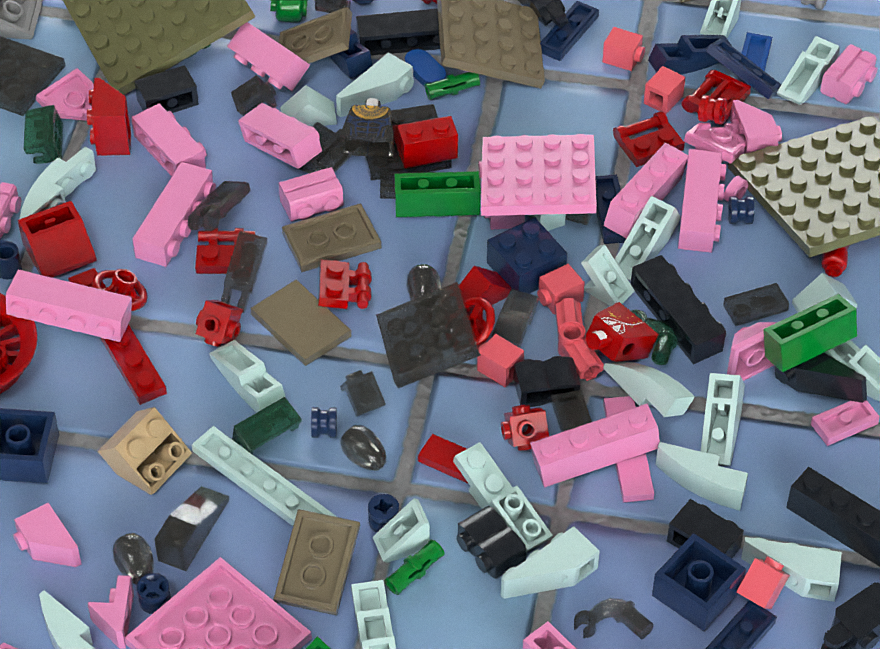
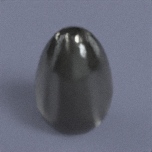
M428 264L414 266L407 275L406 287L408 295L418 310L429 312L435 308L440 297V277L436 269Z
M354 425L341 437V449L354 464L371 471L380 470L386 464L387 456L384 446L377 435L369 428L362 425Z
M128 533L115 541L112 549L114 562L123 576H131L133 584L137 585L141 577L154 572L153 554L149 544L142 536L136 533Z

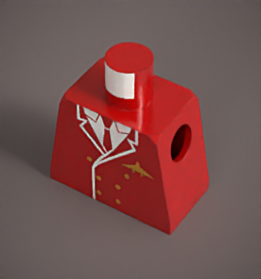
M618 302L594 316L586 333V343L591 350L601 351L611 361L637 360L648 358L659 334Z

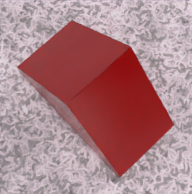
M474 265L452 293L450 301L457 307L467 299L481 297L494 305L513 295L514 290L497 272ZM475 306L467 309L463 316L465 318L470 316Z

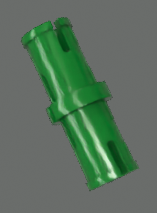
M466 72L456 76L450 74L445 79L426 83L424 85L426 95L429 100H433L447 94L457 95L461 90L480 86L479 74L473 72Z
M431 539L413 556L409 555L403 560L404 564L384 580L388 589L393 594L399 595L415 579H421L426 574V570L445 555L443 548L438 542Z

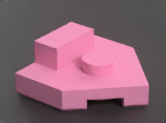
M76 68L38 93L36 101L54 118L87 121V109H92V106L89 105V89L94 88V83Z
M698 123L685 134L684 142L695 146V150L722 152L721 163L723 161L734 162L744 153L746 147L744 140L739 138L737 134L738 128L735 123H725L724 127H711L710 123Z

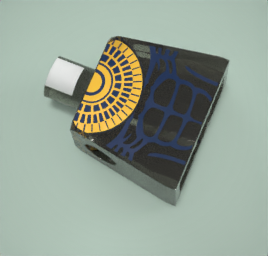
M375 98L367 99L365 105L351 106L340 134L341 155L393 158L394 143L391 109L381 106V102Z

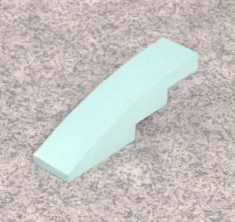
M378 580L351 584L361 649H396L384 581Z

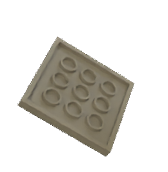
M437 0L441 65L542 88L545 77L538 16L532 8L509 3L504 0Z

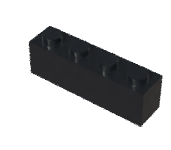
M438 8L356 16L358 42L370 50L371 56L384 55L388 52L390 54L405 53L415 49L424 51L440 49Z
M660 255L632 267L631 286L635 293L693 364L723 351L726 337L724 326L721 322H717L710 314L707 305L704 302H700L695 296L691 286L681 279L673 264H669Z
M808 466L791 485L786 508L880 567V510Z

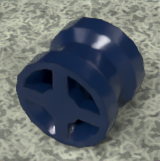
M736 196L729 197V224H736L738 221L753 224V196H746L744 199H738Z
M312 407V438H318L320 435L336 438L337 407H330L328 410Z
M379 494L370 499L368 503V524L373 531L378 532L399 513L397 499L389 494Z
M150 573L141 577L138 581L137 593L140 607L143 611L153 614L171 599L169 583L165 576L159 573ZM150 594L153 596L158 595L157 597H149Z

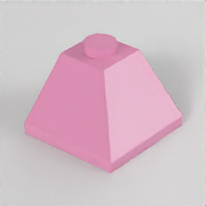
M758 322L750 327H743L734 334L727 374L740 375L742 380L745 381L774 366L765 357L763 329L777 322Z

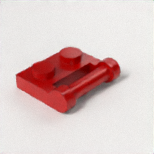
M713 69L706 74L705 81L694 93L684 98L681 105L689 113L694 111L698 113L702 96L706 95L713 87H717L710 96L712 99L719 97L727 99V113L724 124L731 116L733 100L743 102L750 95L751 86Z
M663 111L654 113L653 117L626 127L620 125L613 128L615 140L636 167L645 165L664 143L680 151L684 150L685 142L670 125ZM655 127L658 128V130L642 135L640 137L634 139L629 138L630 136L647 131L649 129Z

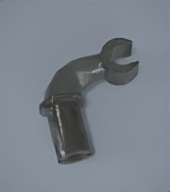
M616 598L600 601L590 611H580L574 618V630L581 624L588 625L583 629V638L592 637L596 632V624L605 618H614L617 623L622 622L640 639H644L652 631L654 624L634 607L633 601Z

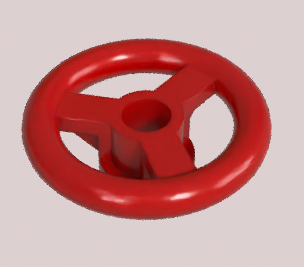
M127 269L104 270L97 273L92 280V288L132 297L131 311L141 309L147 302L148 295L145 287L137 280L136 275ZM112 279L109 287L101 288L102 280Z
M474 297L463 301L454 309L446 325V338L453 349L460 352H468L478 348L488 339L495 324V311L492 304L484 298ZM475 306L470 316L466 317L464 321L457 323L459 317L467 309ZM483 310L486 312V321L483 319ZM464 332L472 341L461 343L457 341L455 333Z

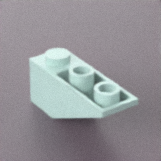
M573 526L565 533H558L551 540L550 544L543 549L533 551L526 561L519 566L509 568L501 578V597L505 599L575 586L598 569L600 551Z
M745 537L741 556L742 560L751 565L755 558L765 561L767 556L783 564L782 571L790 575L784 586L802 597L835 601L839 585L842 552L832 551L828 548L800 546L796 543L768 541L764 538Z

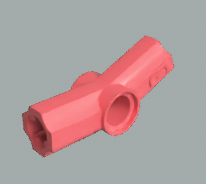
M564 298L561 302L555 304L558 353L562 357H572L579 378L589 381L596 378L603 371L604 364L595 350H591L587 346L581 303L576 302L574 298Z

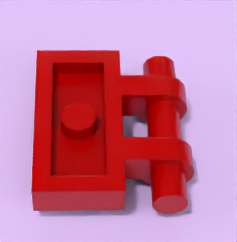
M209 228V231H198V242H209V245H197L196 274H253L254 245H244V242H255V231H244V228H235V231H219V228ZM219 242H234V245H219Z
M321 259L318 306L347 309L348 302H356L359 308H367L371 300L369 284L372 281L369 265L366 262H361L358 264L357 270L353 271L349 270V262ZM349 285H357V287L352 288Z

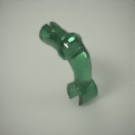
M631 310L632 313L659 334L655 341L651 359L655 364L666 365L672 350L678 343V338L668 324L648 318L646 313L641 310Z

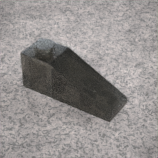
M201 486L168 516L154 539L158 561L187 571L229 502V496Z

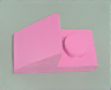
M118 575L116 588L110 589L109 603L88 602L92 622L119 649H126L124 637L128 635L134 598L131 576Z

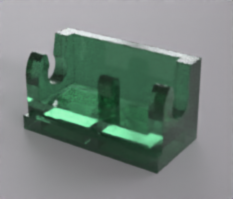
M55 105L26 110L23 148L25 153L43 154V156L33 158V163L35 164L53 162L57 158L62 160L63 122Z
M283 397L234 425L232 440L242 445L244 449L253 455L255 449L289 429L294 431L299 428V423L302 422V419L289 401Z

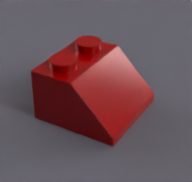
M451 116L391 126L404 168L458 158V133Z

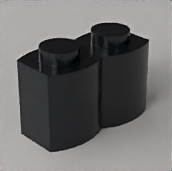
M554 356L545 361L527 359L514 365L513 380L520 405L536 407L549 402L566 403L579 399L581 385L572 357Z
M487 506L458 523L457 542L463 551H469L475 557L476 564L483 573H488L496 579L509 568L516 567L526 561V546L524 542L506 525L502 517L492 507Z

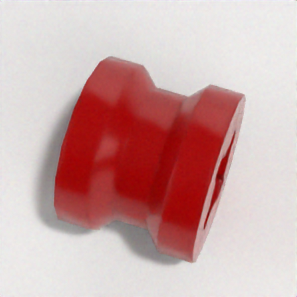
M703 95L698 108L699 121L707 122L711 120L715 124H723L727 113V99L725 97L712 99L710 95Z

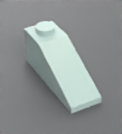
M388 52L336 95L337 115L344 117L353 114L352 107L354 105L366 106L367 99L369 98L378 99V106L397 100L413 87V66Z
M653 196L649 198L615 258L620 269L630 281L632 267L655 258L667 244L681 220L675 207Z
M710 373L700 452L720 456L719 465L731 466L742 413L745 384L740 375Z

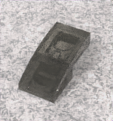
M511 289L497 319L492 337L497 334L517 347H521L528 324L531 325L540 299L539 296Z

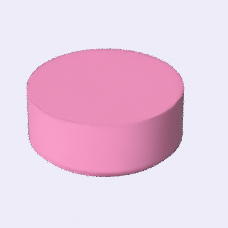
M740 176L734 177L725 189L723 199L727 202L730 196L742 199L748 189V181Z

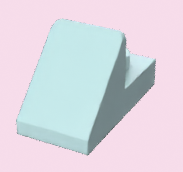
M606 245L597 246L581 262L591 278L584 286V291L607 305L612 306L618 302L623 304L635 291Z

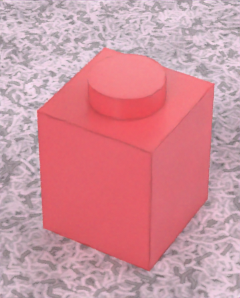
M613 27L604 42L602 62L632 71L636 63L641 62L644 57L645 47H642L643 35Z
M662 66L645 84L644 104L667 114L683 97L686 77Z
M566 264L539 277L537 296L543 306H547L555 315V304L561 302L564 298H574L579 303L583 301L585 282L569 264Z
M495 334L488 342L485 341L480 345L477 350V371L506 388L513 381L514 365L524 360V350Z
M767 556L765 561L755 558L737 593L764 609H772L790 575L782 571L783 564Z

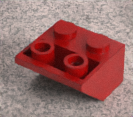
M94 78V88L89 89V105L92 106V109H87V124L93 127L90 128V143L96 146L97 156L130 155L132 135L126 96L101 78Z
M72 201L18 220L22 243L40 275L53 278L97 261L83 220Z

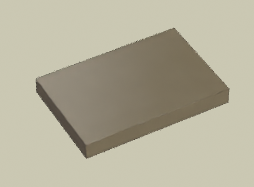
M348 7L281 31L279 44L308 64L345 51L349 48L352 12Z
M361 203L282 226V234L301 272L320 267L321 259L341 261L382 248L381 240Z
M294 280L250 308L251 315L305 366L351 337V329L327 307L318 306V299L297 280Z
M298 509L273 598L274 602L337 616L360 529V522Z

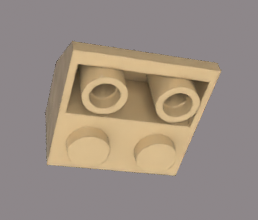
M155 407L137 411L97 451L118 476L150 495L154 494L192 454L190 449Z

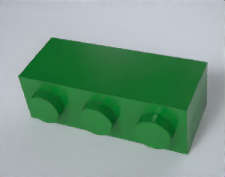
M479 171L395 174L396 217L480 215L481 191Z
M836 294L763 329L765 357L781 372H784L857 337V309L840 294Z

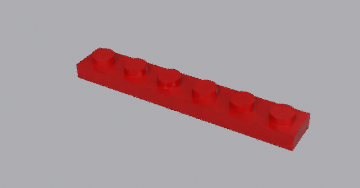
M95 268L69 277L68 281L92 287V280L98 272ZM101 281L102 289L107 288L103 281ZM129 324L120 342L100 337L139 405L167 394L164 382Z

